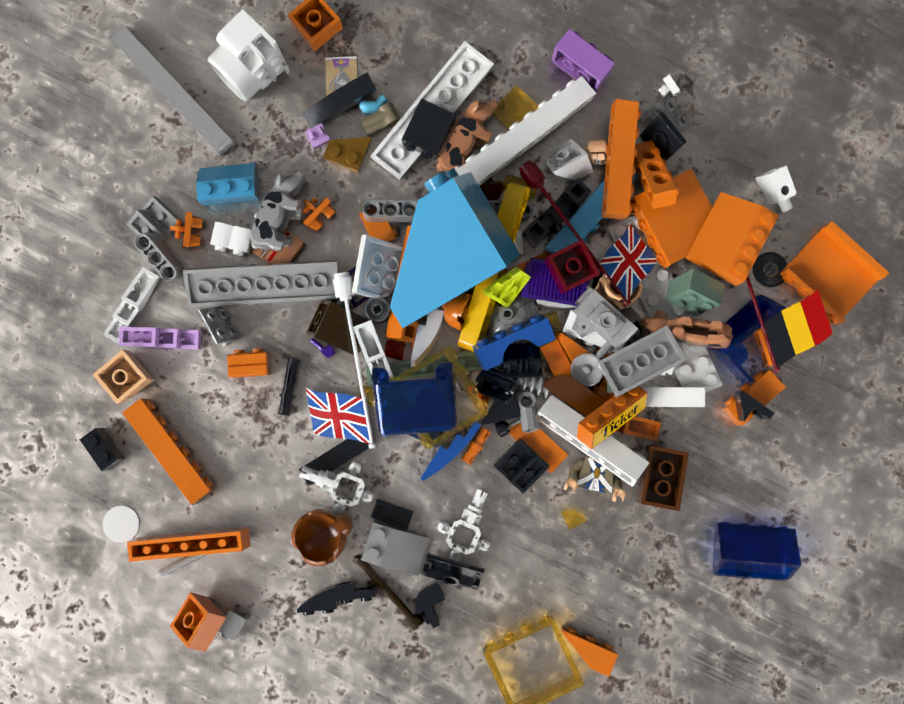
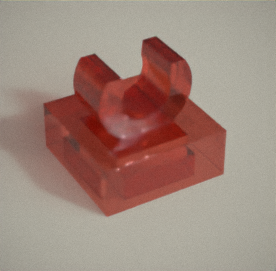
M387 339L384 351L386 357L402 361L406 344L405 342L400 343Z

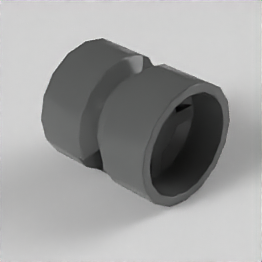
M378 297L367 301L365 313L373 323L383 324L389 320L391 308L385 299Z

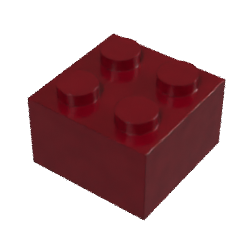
M583 239L547 256L544 260L561 294L600 275Z

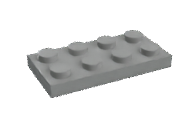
M667 325L598 361L597 364L615 397H618L686 361V358Z

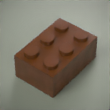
M646 445L644 457L649 464L640 476L636 502L643 505L680 511L689 452Z

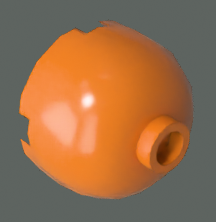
M463 292L442 305L443 315L449 326L462 331L473 294Z

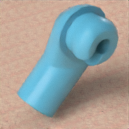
M380 95L375 102L363 100L359 106L364 113L372 114L377 112L388 100L383 95Z

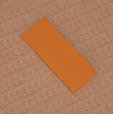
M521 423L510 428L509 434L516 441L521 438L550 466L547 470L551 473L568 456L540 428L538 431L531 433L522 432Z

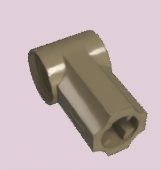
M390 102L382 105L377 112L360 120L367 135H370L384 127L390 128L395 126L401 118L394 104Z

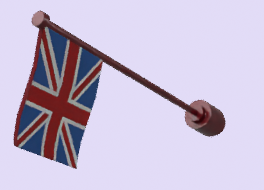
M531 160L523 163L518 170L529 188H535L536 190L540 188L577 240H581L582 238L543 187L546 177L537 164ZM630 223L624 234L608 249L600 263L587 247L594 263L605 278L610 280V284L616 293L623 298L624 307L630 305L631 301L628 299L636 286L651 272L656 264V257Z

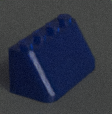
M717 523L714 529L713 573L717 576L785 581L791 579L801 567L796 529L786 526H753L747 523Z

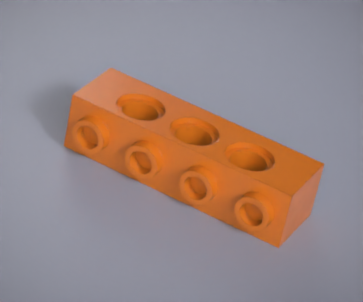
M653 140L635 144L638 150L633 165L636 166V174L652 208L676 204L679 188L673 182L671 171L667 170L665 159L661 158L659 147L655 146Z

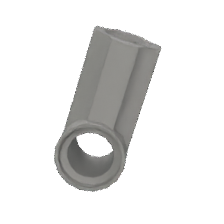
M523 392L517 402L522 432L531 433L538 431L536 398L531 392ZM527 399L531 402V405L525 406L521 401Z

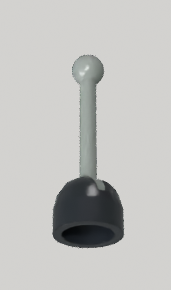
M518 419L511 423L506 421L495 423L494 425L500 438L506 436L510 432V428L521 423V420Z

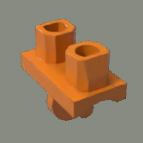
M315 197L310 202L306 199L302 201L306 205L302 209L303 213L306 214L311 210L302 223L315 231H318L323 225L317 218L321 212L327 218H330L335 213L334 208L330 204L331 201L327 197H324L316 207L314 205L318 200Z
M186 212L184 227H182V220L179 219L176 220V226H170V231L175 232V239H180L181 233H183V249L200 246L201 236L190 233L191 228H202L203 218L192 216L193 212Z

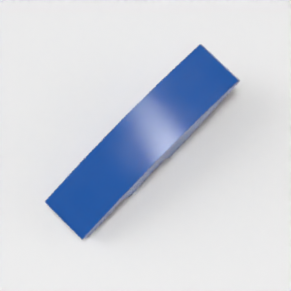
M474 421L465 437L457 434L448 449L441 445L420 479L426 480L454 459L470 442L481 425Z

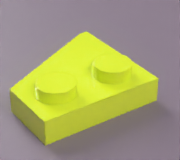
M515 267L484 289L483 293L508 308L531 277L518 267Z

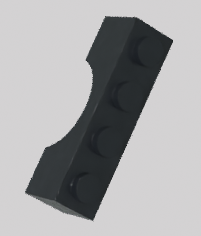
M577 178L560 195L555 203L567 218L590 195L591 190ZM551 205L523 230L522 236L536 248L563 222V219Z

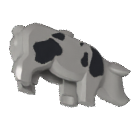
M300 170L298 173L290 176H283L279 173L275 179V185L265 195L260 208L255 211V221L250 232V239L254 249L259 248L265 251L272 249L278 252L283 247L291 246L293 236L284 235L282 232L286 229L289 219L301 220L303 210L299 209L301 201L293 199L299 192L305 179Z

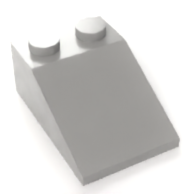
M375 520L372 524L361 560L380 567L418 576L430 538Z

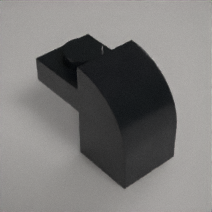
M437 579L424 585L417 593L415 600L416 613L419 614L424 611V620L427 625L431 624L433 629L440 625V619L433 606L445 600V595Z

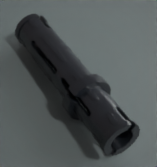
M288 357L283 389L279 395L281 400L278 411L279 415L290 416L292 399H295L293 393L300 362L299 359Z

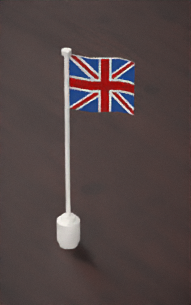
M349 272L334 274L333 279L336 298H340V301L345 302L362 398L345 393L319 392L306 388L313 432L327 438L352 439L368 443L369 448H375L377 446L373 440L348 300L352 299V295H355V293H352L353 280Z

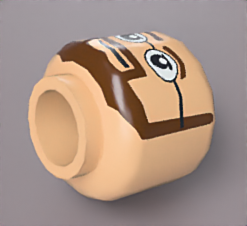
M591 140L588 143V147H584L591 165L606 164L607 140Z

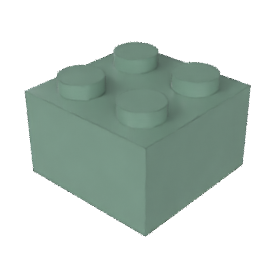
M693 268L669 281L665 301L671 303L674 307L687 311L690 315L697 316L721 305L725 284Z

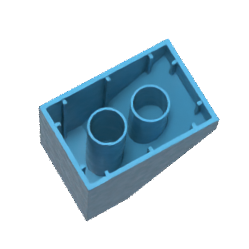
M455 168L447 172L443 171L424 183L429 194L417 202L390 305L402 328L506 268L520 255L471 172L459 176Z

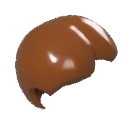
M326 509L312 510L300 517L295 523L291 532V543L294 548L300 551L302 559L307 564L319 567L334 562L343 552L347 542V535L353 528L352 520L346 514L336 515L334 512Z

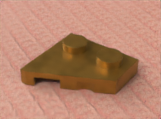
M371 137L329 140L323 159L359 172L372 139Z

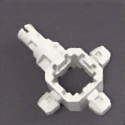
M355 461L350 464L349 472L344 470L337 473L328 470L317 471L303 465L299 477L315 482V485L320 486V489L330 492L332 499L337 501L333 506L335 514H343L346 508L345 505L352 507L358 504L360 498H362V501L371 502L374 496L371 491L363 490L365 487L364 482L360 476H357V473H360L361 464ZM342 477L358 483L352 499L336 494V489Z
M477 489L472 503L464 509L461 518L454 520L452 526L448 522L440 521L437 529L443 534L448 533L446 541L448 546L453 548L449 559L459 561L462 556L461 552L468 555L474 552L476 546L479 550H488L490 542L484 538L480 539L481 531L479 524L483 517L481 515L483 512L482 507L489 493L483 491L482 496H480L482 490ZM458 524L476 531L469 548L452 541Z

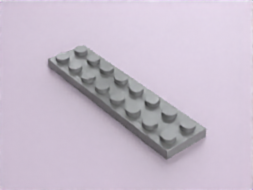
M338 260L184 268L183 270L188 307L340 299L336 298L333 285L334 274L339 273Z

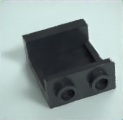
M421 98L402 137L404 148L411 152L417 151L428 160H437L444 140L451 126L453 127L456 121V114Z

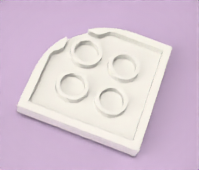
M362 235L352 293L370 298H383L391 295L390 293L395 289L403 247L368 235Z

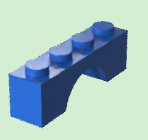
M537 314L530 317L529 321L525 323L519 322L512 325V328L507 331L500 330L489 339L482 338L478 340L477 344L472 347L480 367L486 371L502 364L506 348L516 340L526 339L537 347L555 340L548 318Z

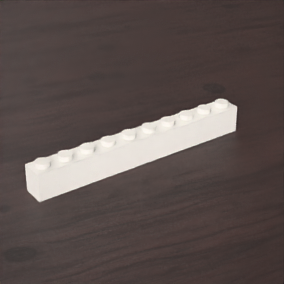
M582 76L577 80L572 79L563 91L561 89L556 91L552 95L551 100H544L538 106L539 109L535 112L532 110L524 116L523 121L520 123L518 121L515 122L507 133H500L495 138V142L491 145L489 143L484 145L479 154L471 155L463 166L458 165L455 167V170L459 176L471 172L478 185L481 186L589 104L596 95V92Z

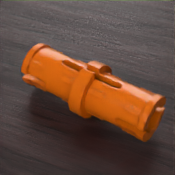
M480 426L473 440H470V445L461 459L472 465L479 451L483 450L482 446L491 432Z

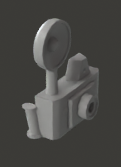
M587 286V290L575 301L578 306L573 312L577 317L572 330L581 338L595 331L607 341L595 355L589 353L580 354L571 363L570 373L572 378L583 386L589 387L597 384L603 376L597 362L612 347L619 351L622 346H625L640 331L598 292Z

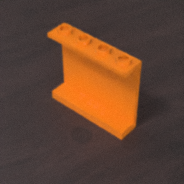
M830 221L815 234L780 274L783 276L782 279L787 284L793 285L797 289V293L803 298H807L818 289L829 322L838 325L846 321L844 317L878 280L884 279L889 272L833 221Z

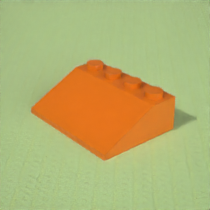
M720 192L685 258L736 287L745 282L779 215L762 205Z

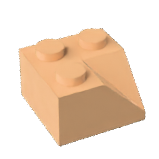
M123 349L93 374L116 404H120L140 393L154 381L153 377L131 351Z

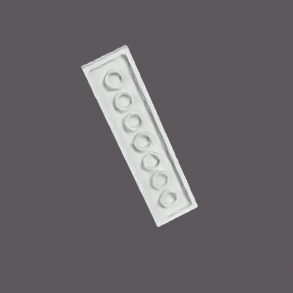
M464 41L372 153L371 158L401 181L421 156V153L417 151H408L402 144V137L421 98L455 114L494 67V63Z

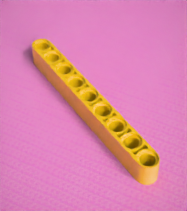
M510 182L506 187L498 218L513 243H515L530 195V188ZM506 268L475 286L459 337V347L474 352L472 346L477 344L478 340L485 338L496 301L485 295L483 290L504 276Z

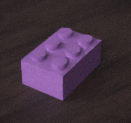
M570 29L555 46L551 60L577 80L582 76L596 93L607 81L615 65L611 57L606 54L603 55L594 44L587 43L578 32H573Z

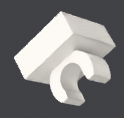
M670 75L663 79L666 85L659 89L663 98L671 92L674 97L681 93Z

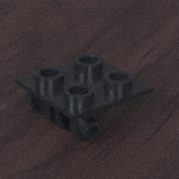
M510 344L503 356V377H543V360L540 357V348L534 344Z

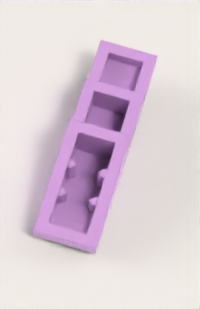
M120 327L119 346L201 349L202 331L156 327Z

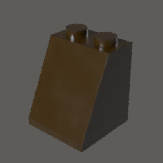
M321 300L306 334L354 355L346 308L331 301ZM350 311L353 327L370 321ZM354 331L357 352L359 353L361 347Z

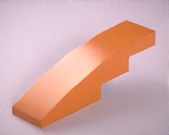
M557 339L540 348L553 376L563 374L572 377L570 373L571 364Z

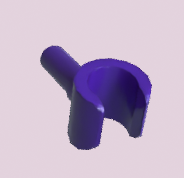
M314 338L310 340L325 357L330 358L335 354L330 345L324 348Z

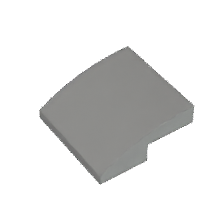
M152 196L143 209L137 210L126 225L137 235L153 232L164 242L173 233L170 231V226H176V220L179 218L156 196ZM145 237L144 241L148 245L149 240Z

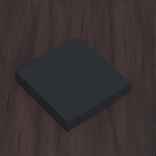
M664 112L659 114L640 134L645 142L653 140L655 146L659 147L661 158L665 159V161H668L687 143Z

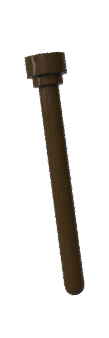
M356 555L354 559L357 564L408 619V626L413 631L417 629L424 621L421 615L413 614L367 562L361 560L362 556Z

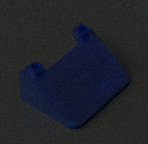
M452 362L438 365L435 370V378L390 382L387 370L384 368H372L377 428L382 435L446 432L456 427V375Z

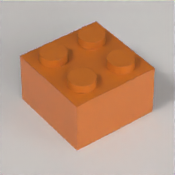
M305 0L287 14L291 25L314 52L343 29L341 19L324 0Z
M190 592L171 623L170 628L187 648L206 652L226 616L209 597Z

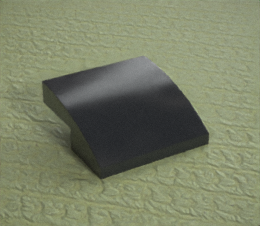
M521 438L494 464V467L523 494L550 467Z

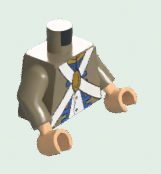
M584 456L583 459H579L570 468L564 490L571 486L573 488L572 493L575 492L577 487L609 494L614 492L612 496L613 502L616 501V496H620L622 502L624 501L625 492L622 490L621 478L591 457Z

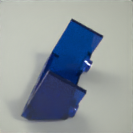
M765 295L755 296L764 323L787 308ZM752 299L724 322L732 327L733 338L730 346L727 348H710L741 384L753 381L741 366L748 358V351L742 342L761 327Z

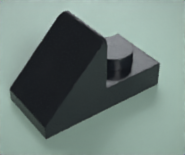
M738 390L734 393L739 421H745L751 411L752 415L759 420H768L774 415L773 411L744 391Z

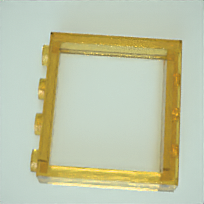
M450 346L386 382L425 450H429L488 414L487 404L483 399L480 400L477 395L478 389L473 382L470 383L466 368L459 364L457 360L459 357ZM445 355L478 413L432 440L400 386L399 381Z
M549 615L542 616L538 619L537 623L533 625L531 623L525 624L520 628V631L513 633V631L508 632L502 636L503 639L497 642L495 640L489 641L482 648L506 704H546L585 685L553 615L550 617ZM551 625L574 675L513 703L491 653Z

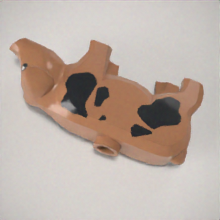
M495 99L488 103L472 102L456 120L451 132H448L444 140L445 143L438 155V164L436 165L438 171L447 172L458 165L463 166L466 163V158L472 153L474 146L482 148L489 143L493 132L486 130L482 124L490 119L498 106Z
M656 310L654 317H643L640 321L641 326L646 327L652 333L668 325L675 340L684 344L710 348H727L730 346L733 338L732 327L724 322L715 320L708 321L685 316L668 319L667 314Z

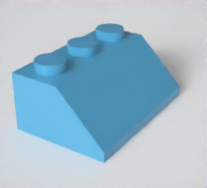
M256 163L200 168L196 180L197 201L203 206L259 201Z

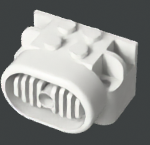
M243 9L218 33L216 40L220 46L208 57V62L215 73L243 101H248L259 89L263 90L271 82L275 83L277 81L276 77L283 71L287 74L290 72L277 42Z

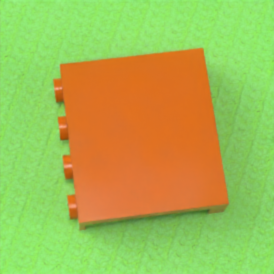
M692 169L673 177L674 184H677L679 188L676 204L653 209L645 191L630 200V203L633 205L632 214L635 215L640 230L647 237V243L654 250L657 262L662 265L663 269L686 257L712 208Z

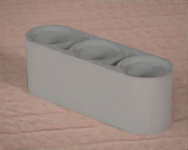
M145 232L135 237L134 244L161 278L171 281L182 276V265L155 233ZM145 237L149 240L148 245L145 244ZM157 252L161 254V260L157 258ZM170 267L174 270V275L169 272Z

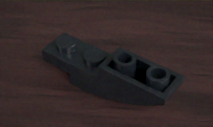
M356 580L332 585L304 601L297 608V613H303V615H313L315 611L332 613L334 609L338 608V601H341L342 604L351 603L353 599H360L362 602L371 601L372 597H375L377 594L376 586L357 588Z

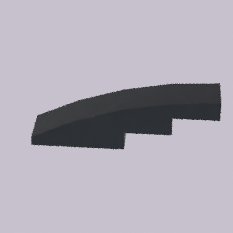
M365 73L330 93L306 110L303 115L310 128L320 123L323 125L345 114V110L357 105L361 99L377 90L369 74Z

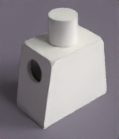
M787 166L772 169L755 178L769 204L778 203L782 212L793 208L789 198L796 195V190Z

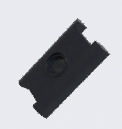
M427 553L426 562H429V564H424L422 575L441 580L447 585H458L477 591L481 580L477 577H483L485 569Z

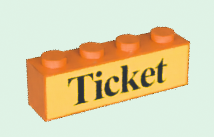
M637 386L618 397L613 396L578 423L577 439L591 450L645 409L647 392Z

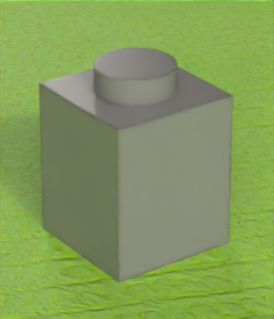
M232 607L218 632L222 633L221 636L223 638L235 641L240 636L250 615L236 607Z

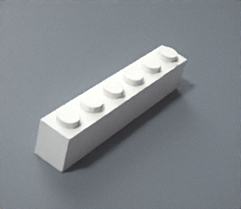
M551 395L538 411L537 417L540 422L632 487L649 464L643 455L632 451L626 443L619 442L613 438L612 434L591 450L577 439L578 423L585 417L577 409L566 405L559 397Z

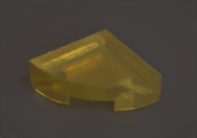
M560 511L569 530L587 522L584 516L577 511Z

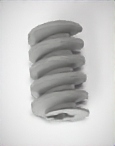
M543 373V377L518 378L519 387L522 385L523 392L527 388H530L531 393L537 390V397L544 393V399H547L551 392L544 388L543 384L551 376L548 375L544 379Z

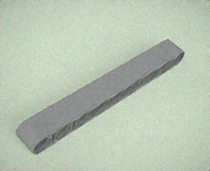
M123 24L109 36L220 156L235 144Z
M369 200L363 205V217L368 222H412L414 214H407L405 209L412 208L415 211L418 200ZM488 200L498 216L502 200ZM529 201L525 208L528 214L523 215L521 222H526L533 213L534 208ZM368 208H374L377 212L371 215L368 214L366 210ZM393 208L396 213L390 215L385 210Z

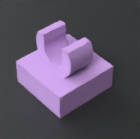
M322 123L305 131L314 150L329 143L330 138Z

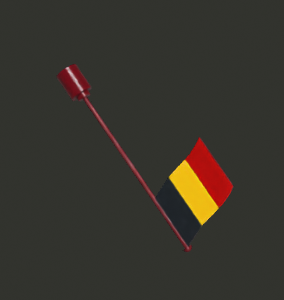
M749 275L747 276L746 282L775 373L780 372V367L793 357L821 344L833 334L818 289L806 299L780 311L764 323Z

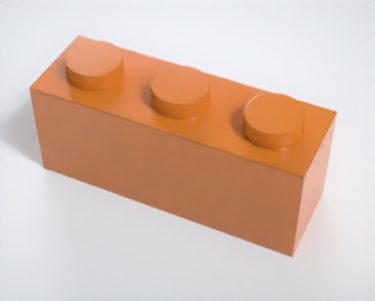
M760 370L753 376L754 380L750 384L745 383L739 390L744 391L765 406L786 387L771 370ZM734 395L724 402L726 405L722 409L737 426H743L753 417L751 411L745 421H739Z

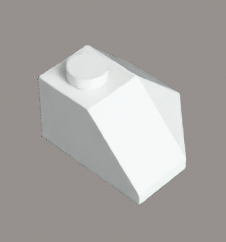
M571 138L555 146L552 150L553 155L551 159H548L546 162L547 168L554 175L572 180L584 178L593 172L588 154Z

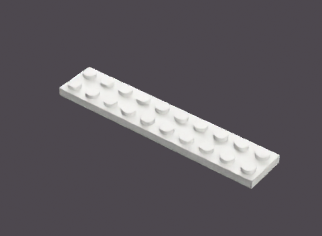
M635 216L607 228L613 243H615L624 234L630 223L656 257L654 250L647 243V237L640 230ZM657 261L651 272L641 281L643 288L639 299L647 317H654L656 310L667 314L668 319L683 316L691 317L687 311L674 307L671 303L665 301L669 281L673 277L669 268L663 269L662 265ZM677 342L686 358V361L676 365L673 371L680 387L705 388L706 393L723 385L706 347Z

